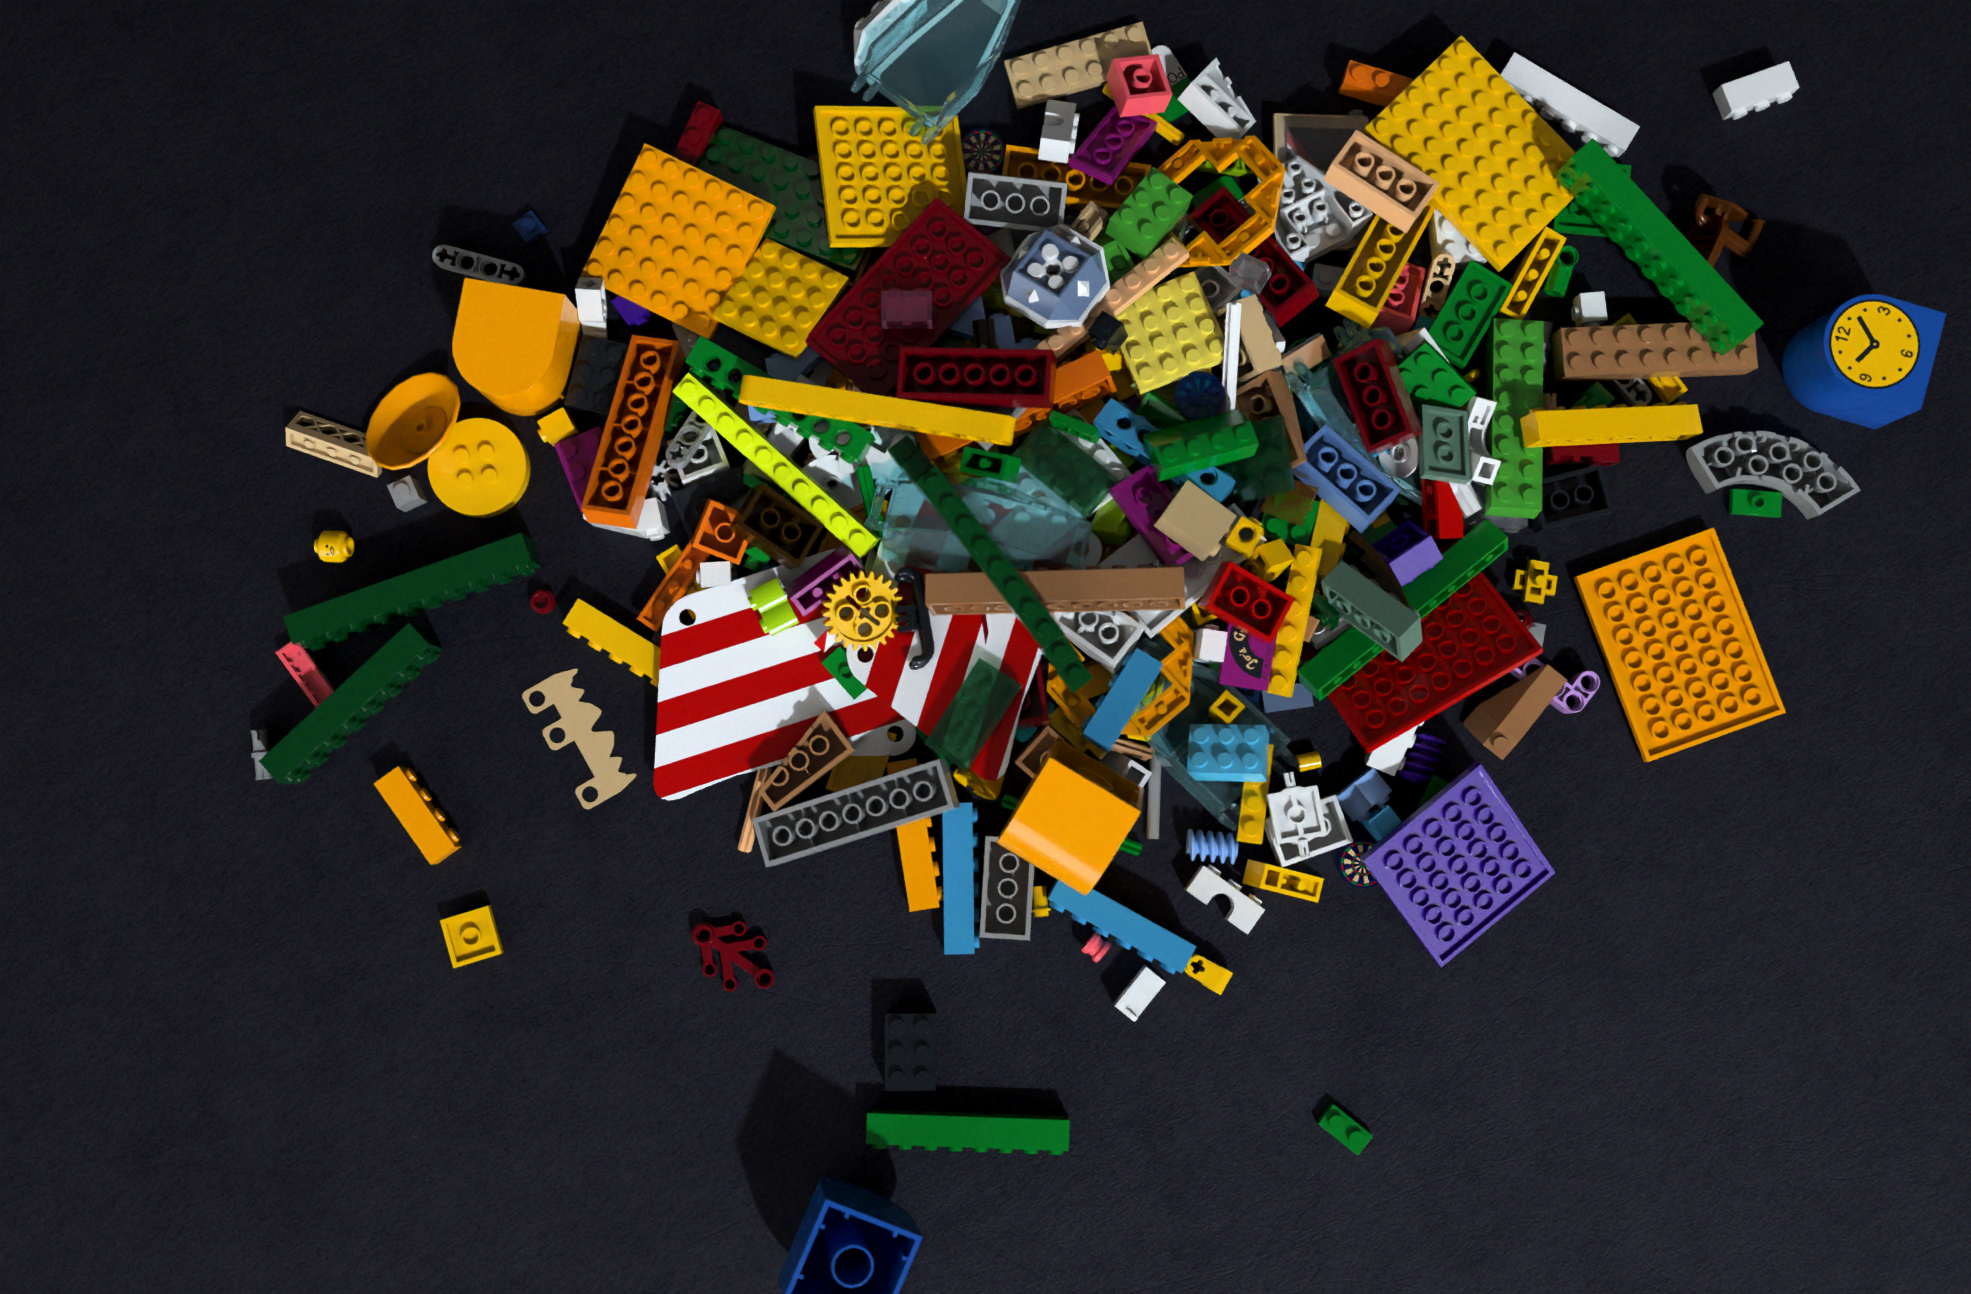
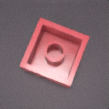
M1159 54L1113 59L1106 79L1119 117L1165 112L1173 94Z

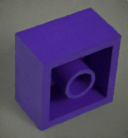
M1408 520L1372 544L1389 566L1401 587L1411 583L1418 575L1432 569L1436 563L1443 559L1432 536L1411 520Z

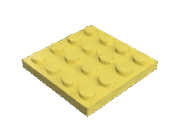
M1194 271L1152 287L1115 317L1123 323L1128 334L1127 339L1119 349L1140 395L1223 363L1224 334Z

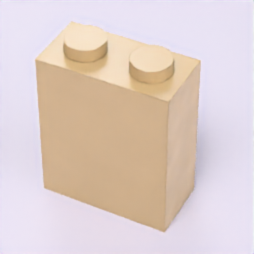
M1187 480L1156 521L1154 527L1203 562L1209 555L1214 557L1222 546L1219 541L1222 537L1226 539L1235 527L1232 525V522L1237 515Z

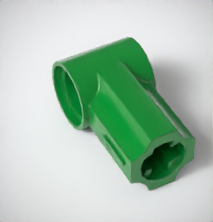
M1563 246L1548 272L1542 290L1547 295L1564 297L1573 267L1579 257L1578 251L1574 247ZM1560 254L1567 256L1568 264L1562 263Z
M1598 380L1581 395L1582 397L1571 408L1586 406V409H1591L1598 405L1608 406L1615 397Z

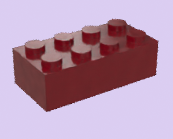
M1377 338L1333 359L1367 453L1383 452L1423 434L1388 340Z

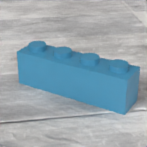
M1138 648L1133 654L1130 652L1127 654L1121 664L1124 666L1121 674L1115 673L1108 684L1111 689L1107 696L1103 694L1100 696L1095 705V708L1098 710L1093 717L1089 715L1081 727L1084 730L1083 738L1107 753L1110 752L1162 670L1163 663Z

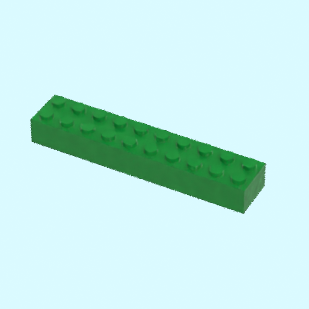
M1594 138L1577 151L1555 174L1561 186L1568 189L1575 196L1576 202L1587 209L1592 219L1608 232L1610 239L1618 243L1625 251L1626 256L1642 269L1644 276L1651 279L1657 285L1664 297L1669 298L1675 305L1678 313L1685 316L1692 323L1693 329L1704 336L1712 350L1723 356L1743 343L1764 324Z

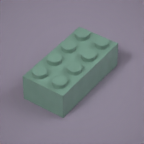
M1341 561L1321 581L1324 599L1340 613V617L1401 662L1422 642L1420 614L1414 608L1403 605L1393 593H1387L1382 590L1375 580L1371 578L1368 580L1361 575L1359 569L1354 565L1349 566Z

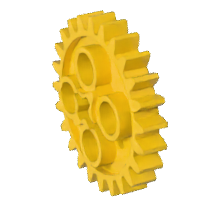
M861 569L858 570L857 576L848 571L849 579L845 580L840 575L841 584L837 585L832 582L831 585L835 590L833 592H825L830 600L822 601V604L828 607V609L821 611V614L829 618L825 619L823 623L825 626H831L827 630L830 635L836 633L834 640L837 643L843 639L842 645L845 648L852 643L854 651L858 649L859 645L862 646L864 651H867L868 644L877 649V641L880 640L885 645L886 640L884 637L887 635L893 638L894 635L891 629L899 627L895 618L902 615L895 614L894 607L903 606L902 604H897V602L902 600V596L900 594L894 595L898 588L896 586L889 587L892 582L889 578L882 582L883 575L880 572L874 578V573L871 569H869L866 576ZM860 588L868 589L866 596L863 598L856 597V592ZM846 596H851L880 623L878 625L874 624L863 612H859L856 606L846 599ZM886 604V609L883 613H875L877 605ZM843 607L851 608L849 615L845 617L839 616V611ZM869 623V628L866 632H858L860 624Z

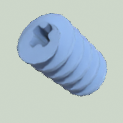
M1188 829L1186 854H1190L1192 861L1199 854L1203 862L1207 855L1210 856L1211 862H1214L1216 857L1219 856L1221 863H1224L1226 857H1229L1231 864H1234L1238 855L1239 841H1236L1237 835L1234 840L1232 833H1227L1224 839L1222 832H1217L1214 838L1212 831H1208L1204 837L1202 830H1198L1194 836L1193 830Z

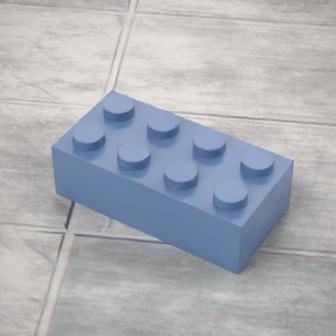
M1326 423L1304 444L1307 461L1290 470L1360 533L1393 502L1401 490Z

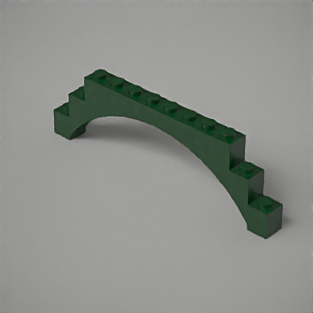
M908 435L889 448L887 451L890 457L928 501L980 567L1071 694L1090 681L1093 676L1064 637L1062 629L937 466H933L924 452L917 448Z

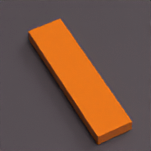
M691 540L636 618L656 633H659L668 610L676 601L683 598L696 579V570L700 569V563L708 562L712 556L710 553L692 547L690 544Z

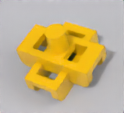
M1529 560L1526 571L1514 570L1515 577L1512 589L1523 591L1522 601L1544 604L1545 595H1555L1558 576L1548 575L1549 562ZM1549 581H1551V583H1550V590H1548V582H1549Z

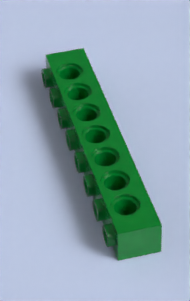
M701 335L685 360L692 374L701 379L703 376H706L712 380L710 383L722 391L727 388L733 392L732 396L739 400L744 375L776 379ZM714 361H720V367L717 370L711 371L710 365ZM736 373H741V380L737 383H732L731 377ZM753 406L755 410L763 415L769 412L776 416L774 420L782 426L788 427L790 424L797 428L796 433L803 438L809 440L812 437L818 440L817 445L828 452H831L832 449L840 453L839 457L849 464L856 462L860 465L875 441V437L871 432L851 421L806 415L803 419L797 420L793 412ZM820 422L828 423V428L824 432L816 431V426ZM840 435H850V439L846 444L837 443Z

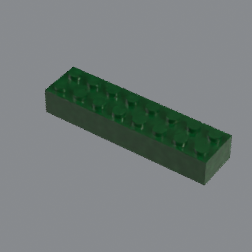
M408 623L262 757L259 762L278 783H303L310 777L311 774L309 772L315 766L319 767L329 759L328 754L341 748L348 741L346 738L352 732L356 733L361 730L366 724L365 720L370 715L378 714L384 708L383 703L389 698L392 699L400 694L403 690L402 686L407 681L411 682L416 679L421 673L420 669L426 664L433 663L439 657L438 653L443 648L423 627Z

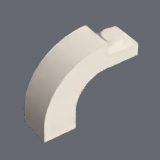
M1474 395L1469 400L1466 411H1468L1470 479L1492 485L1501 461L1488 453L1485 436L1497 402Z

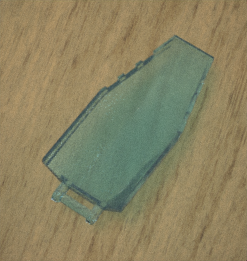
M901 472L896 480L876 478L875 485L877 488L869 519H865L864 526L869 529L883 531L882 559L884 561L930 570H945L948 573H958V570L961 569L973 570V573L983 572L903 472ZM941 472L1014 568L1034 571L1035 568L1046 567L1050 571L1060 570L1061 567L1069 566L1074 567L1075 570H1083L1093 523L1002 482ZM886 489H891L893 491L885 522L878 521Z

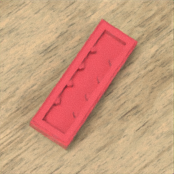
M290 641L275 652L316 708L336 690L307 649L292 645Z

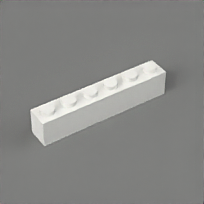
M1515 52L1500 74L1533 109L1540 112L1543 118L1553 120L1560 124L1561 128L1565 131L1579 135L1585 143L1594 138L1610 157L1618 159L1626 151L1640 127Z

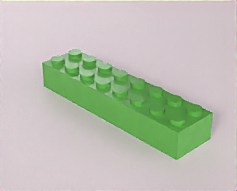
M1494 318L1487 329L1486 399L1495 401L1497 404L1487 427L1485 444L1488 453L1500 460L1501 463L1493 484L1485 483L1484 515L1534 519L1542 510L1543 447L1525 448L1520 418L1528 415L1531 409L1543 407L1544 321Z

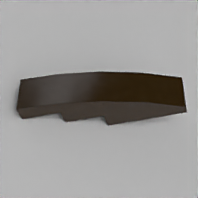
M1354 530L1348 538L1351 547L1362 555L1359 559L1362 569L1373 577V580L1380 585L1382 590L1387 593H1393L1403 605L1410 607L1400 584L1389 566L1374 547Z

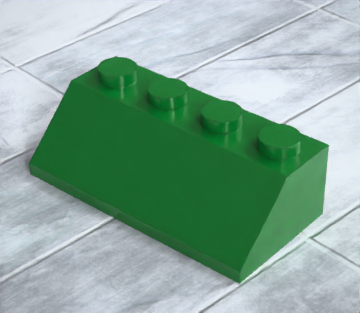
M1239 409L1142 436L1158 482L1254 456L1259 445L1251 421Z

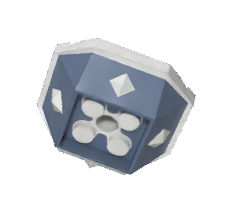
M1064 224L1028 235L1012 255L1008 265L999 273L1005 304L1046 329L1082 326L1110 289L1103 247ZM1053 271L1059 272L1056 275H1049Z

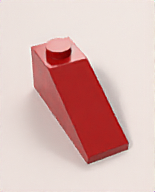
M1421 478L1423 530L1430 534L1433 539L1464 538L1463 513L1449 482Z

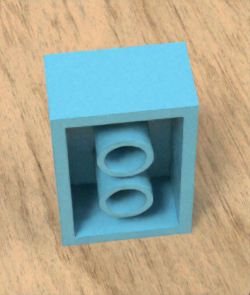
M1190 724L1187 774L1191 780L1267 782L1269 732L1266 726Z

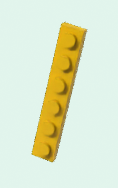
M1295 544L1294 560L1291 564L1286 594L1295 598L1277 632L1267 693L1285 697H1292L1322 554V549Z

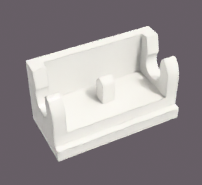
M1143 965L1113 1004L1135 1022L1166 982Z

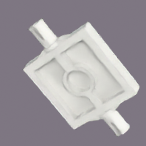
M1294 771L1283 773L1286 788L1278 793L1266 795L1275 841L1277 845L1288 842L1297 843L1300 858L1310 857L1307 841L1315 837L1327 835L1317 785L1309 787L1296 786Z

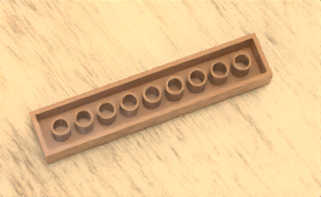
M1143 564L1131 569H1127V566L1115 565L1111 569H1101L1100 566H1087L1086 570H1075L1074 567L1067 566L1061 567L1060 570L1050 571L1046 567H1038L1034 571H1024L1022 568H1015L1048 613L1185 609L1184 567H1179L1178 564H1165L1163 568H1153L1152 565ZM961 569L958 570V573L934 570L932 574H925V605L932 616L1014 614L983 572L973 573V570Z

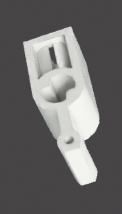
M579 277L575 293L578 318L582 325V335L586 334L608 340L604 278Z

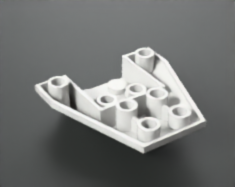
M1299 155L1282 163L1285 168V174L1273 234L1275 241L1292 260L1308 263L1348 243L1373 217L1371 210L1324 181L1323 179L1326 174ZM1257 177V181L1259 184L1262 181Z

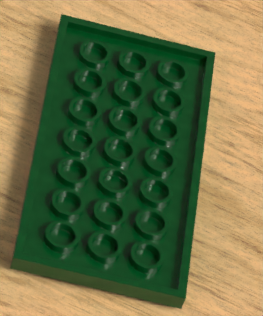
M719 125L696 168L776 207L761 239L768 238L799 254L856 275L870 247H829L820 164Z

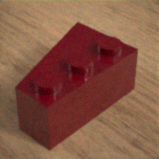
M1619 443L1543 447L1542 469L1591 467L1599 464L1602 466H1613L1620 462Z

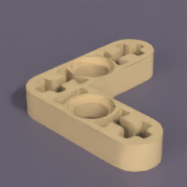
M1439 251L1432 258L1418 306L1419 314L1435 319L1439 312L1431 311L1430 315H1427L1424 308H1429L1430 304H1432L1435 310L1440 311L1446 301L1445 299L1455 269L1454 257L1448 251ZM1444 257H1446L1448 263H1450L1449 265H1445L1442 271L1443 275H1447V277H1444L1439 274L1440 265L1439 263H1437L1438 261H1442ZM1439 280L1443 282L1444 286L1440 292H1432L1430 290V285L1433 281Z

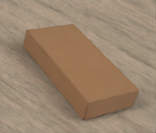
M1317 333L1281 355L1283 365L1280 367L1287 380L1291 381L1331 356L1323 335Z

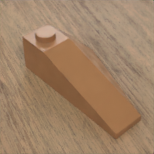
M1268 370L1238 388L1236 391L1235 410L1239 409L1251 421L1257 439H1260L1265 445L1267 452L1282 470L1288 472L1307 461L1293 395L1284 373Z
M1547 663L1512 686L1501 690L1490 699L1479 703L1462 724L1486 748L1503 760L1566 683L1567 678Z

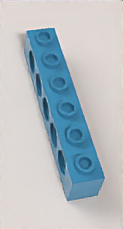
M1110 398L1094 419L1093 426L1098 427L1102 438L1144 466L1150 464L1153 468L1145 443L1141 442L1138 438L1144 434L1163 429H1157L1144 416L1136 415L1130 411L1123 402ZM1124 423L1128 425L1129 428H1120L1118 424ZM1216 467L1167 479L1168 482L1178 489L1189 480L1220 504H1223L1232 492L1236 482L1228 472L1219 470ZM1200 479H1209L1211 484H1204Z

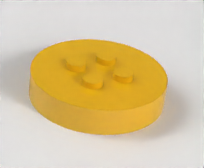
M471 418L457 422L445 442L429 457L428 476L435 494L445 505L465 516L488 518L509 510L522 497L530 478V460L522 441L507 427L490 419Z

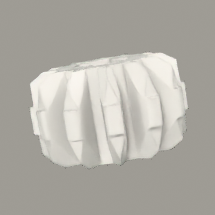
M656 460L646 496L651 494V498L656 497L657 499L660 495L662 501H666V493L671 496L670 492H673L671 490L672 487L680 488L679 483L674 482L680 478V475L674 473L676 469L668 466L666 460H663L660 466ZM660 477H662L664 479V482H659L657 484L654 481L655 478L660 479Z

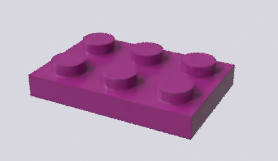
M600 426L554 444L580 512H582L581 506L603 435Z

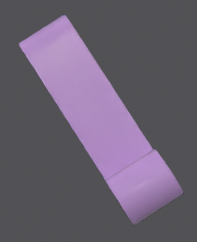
M1533 658L1509 673L1518 680H1521L1527 676L1526 669L1529 665L1537 670L1544 666V664L1538 659ZM1592 671L1575 674L1569 682L1562 686L1550 704L1564 714L1581 711L1599 688V676ZM1583 676L1589 680V687L1587 689L1581 685ZM1568 696H1571L1575 701L1572 709L1566 704Z

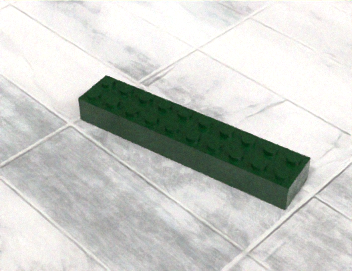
M519 533L285 615L283 618L292 645L300 646L303 649L311 648V651L326 647L325 643L333 640L335 643L349 639L350 634L356 632L358 634L368 633L373 630V626L393 624L398 617H413L420 614L419 610L427 607L429 610L443 606L442 602L464 599L469 592L481 593L489 590V585L495 583L499 585L507 584L513 581L512 577L521 574L522 577L532 575L542 565L533 539L523 533Z

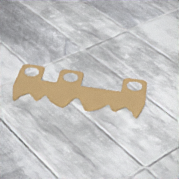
M571 669L554 674L523 692L522 698L529 711L533 714L553 704L556 706L562 718L543 729V736L552 750H558L572 741L576 742L594 778L578 786L575 793L583 808L591 809L621 792L637 774L626 775L619 772L622 757H610L614 747L613 731L593 732L591 730L602 711L591 703L579 702L584 689L571 687L572 677L578 671V669ZM534 691H541L545 696L544 703L539 707L531 705L529 701V696ZM559 727L564 730L565 739L561 743L551 741L549 734L553 728ZM588 786H592L598 791V797L594 802H586L582 797L583 790Z

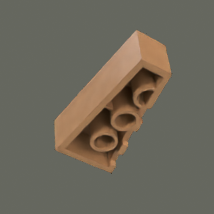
M823 710L817 720L806 731L804 736L758 792L773 812L777 811L854 753L856 749L828 712Z

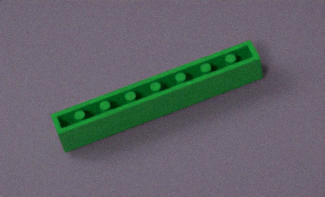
M869 1109L867 1112L866 1144H872V1148L885 1149L887 1145H897V1149L902 1150L912 1149V1146H922L923 1150L929 1151L937 1150V1147H947L948 1151H962V1147L972 1148L974 1152H987L988 1148L998 1149L999 1153H1012L1013 1149H1023L1025 1154H1037L1038 1150H1048V1154L1062 1155L1063 1151H1069L1070 1119L1069 1116Z

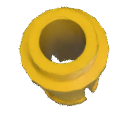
M1047 886L1033 887L1032 912H1034V917L1049 916L1051 908H1048Z

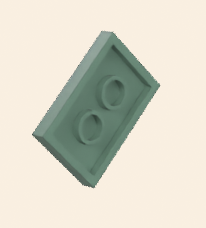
M1422 404L1417 408L1418 421L1423 431V434L1418 436L1420 478L1466 485L1471 481L1468 411Z

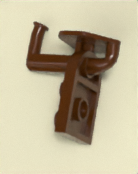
M1700 194L1693 209L1696 223L1689 230L1685 238L1714 267L1723 246L1741 258L1748 257L1757 242L1765 220L1751 219V227L1744 240L1729 229L1728 222L1745 220L1748 215L1747 212L1733 202L1707 194Z

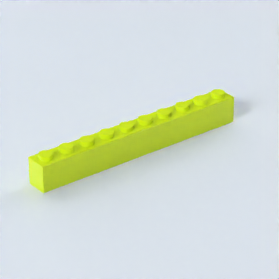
M688 372L672 391L860 558L865 557L881 539L701 378Z

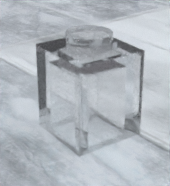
M1241 252L1238 258L1232 261L1228 272L1234 284L1258 295L1272 275L1266 262L1244 252Z

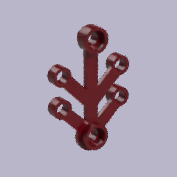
M737 921L733 925L716 928L709 922H701L693 928L692 939L696 945L701 947L704 962L702 972L706 977H713L718 973V965L713 962V947L720 952L724 975L722 985L725 991L732 992L737 989L739 984L737 978L734 977L732 961L754 976V982L759 988L767 989L773 985L775 974L771 969H761L738 953L752 949L757 951L765 949L768 944L765 936L758 935L750 940L726 944L718 937L730 934L736 936L744 935L747 932V924L744 921ZM737 924L743 925L744 930L742 933L736 932L735 926ZM702 930L709 932L707 939L701 937L700 933ZM758 938L764 941V945L761 948L755 944ZM707 965L714 967L715 971L713 974L707 973ZM763 973L769 975V982L765 983L761 980ZM729 979L735 983L732 989L726 986V982Z

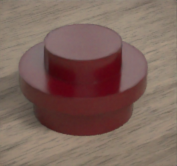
M537 590L531 596L530 605L539 614H547L555 607V597L548 590Z

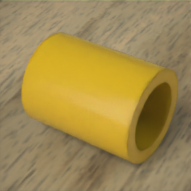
M1318 751L1295 755V762L1299 772L1322 767Z

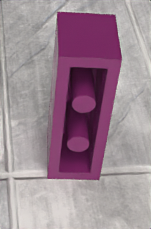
M843 544L785 586L783 590L804 617L821 605L822 601L829 599L825 592H833L835 590L831 585L832 582L837 585L841 584L840 575L847 580L849 579L848 571H851L854 576H857L859 569L863 573L865 571L851 551Z

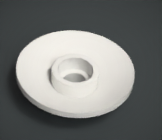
M1416 437L1389 448V453L1384 451L1379 454L1380 464L1387 474L1395 478H1404L1415 471L1419 463V444Z

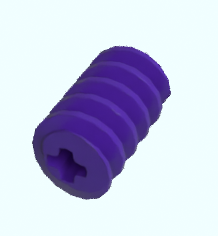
M1427 733L1415 734L1416 741L1419 743H1414L1412 746L1415 752H1407L1406 756L1411 761H1405L1404 767L1408 771L1402 770L1399 772V775L1410 783L1428 788L1422 781H1431L1426 771H1435L1430 762L1439 761L1433 754L1442 753L1437 744H1445L1446 741Z

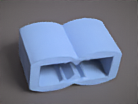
M1370 767L1338 792L1336 796L1341 810L1351 822L1355 820L1361 822L1371 814L1369 809L1375 804L1380 807L1390 799L1388 794L1392 790L1373 767Z

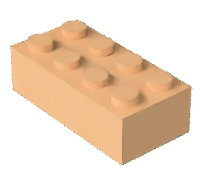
M1358 130L1353 133L1331 163L1323 179L1405 233L1411 228L1440 184Z

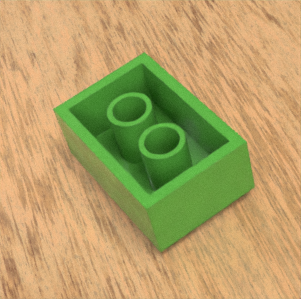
M1153 167L1112 215L1105 233L1144 260L1152 254L1186 213L1193 195Z

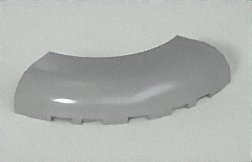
M1738 431L1718 435L1704 440L1686 451L1688 465L1705 494L1730 485L1748 484L1761 486L1775 492H1781L1782 496L1791 501L1806 519L1821 515L1861 491L1852 477L1841 466L1838 467L1832 462L1827 454L1808 446V443L1802 440L1777 435L1774 432Z

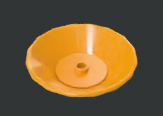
M435 372L417 374L396 385L380 401L370 418L365 436L367 453L377 466L390 470L412 467L430 457L445 442L456 424L460 408L458 387L448 376Z

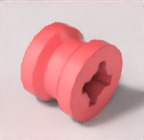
M1095 931L1083 945L1081 951L1089 953L1092 956V960L1097 963L1112 944L1101 939L1100 934Z

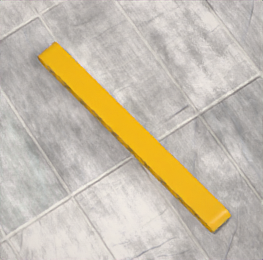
M751 375L743 376L738 402L749 406L1005 446L1012 445L1016 419L1008 415Z

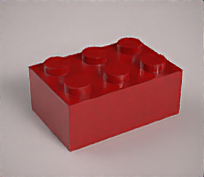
M1222 561L1198 606L1261 643L1271 644L1295 598L1235 563Z

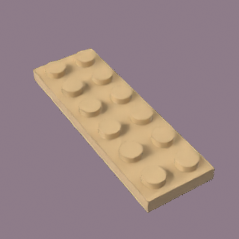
M1142 21L1004 61V66L1017 109L1106 84V76L1113 59L1153 54Z

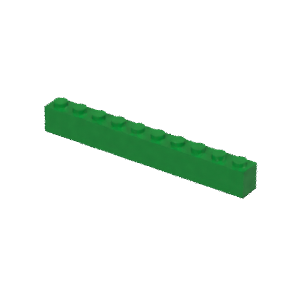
M1485 519L1480 524H1475L1464 538L1455 540L1446 552L1441 553L1443 559L1436 563L1432 569L1424 571L1414 581L1401 587L1409 606L1414 608L1420 614V618L1423 619L1507 551L1508 536L1488 519ZM1352 626L1349 630H1343L1330 645L1323 646L1318 655L1313 659L1302 663L1298 670L1299 681L1321 701L1384 649Z

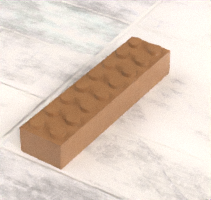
M1691 322L1560 328L1551 335L1555 383L1611 381L1613 379L1630 380L1634 378L1649 379L1655 377L1671 378L1676 376L1745 375L1758 368L1755 332L1743 343L1723 356L1712 350L1704 336L1693 329Z

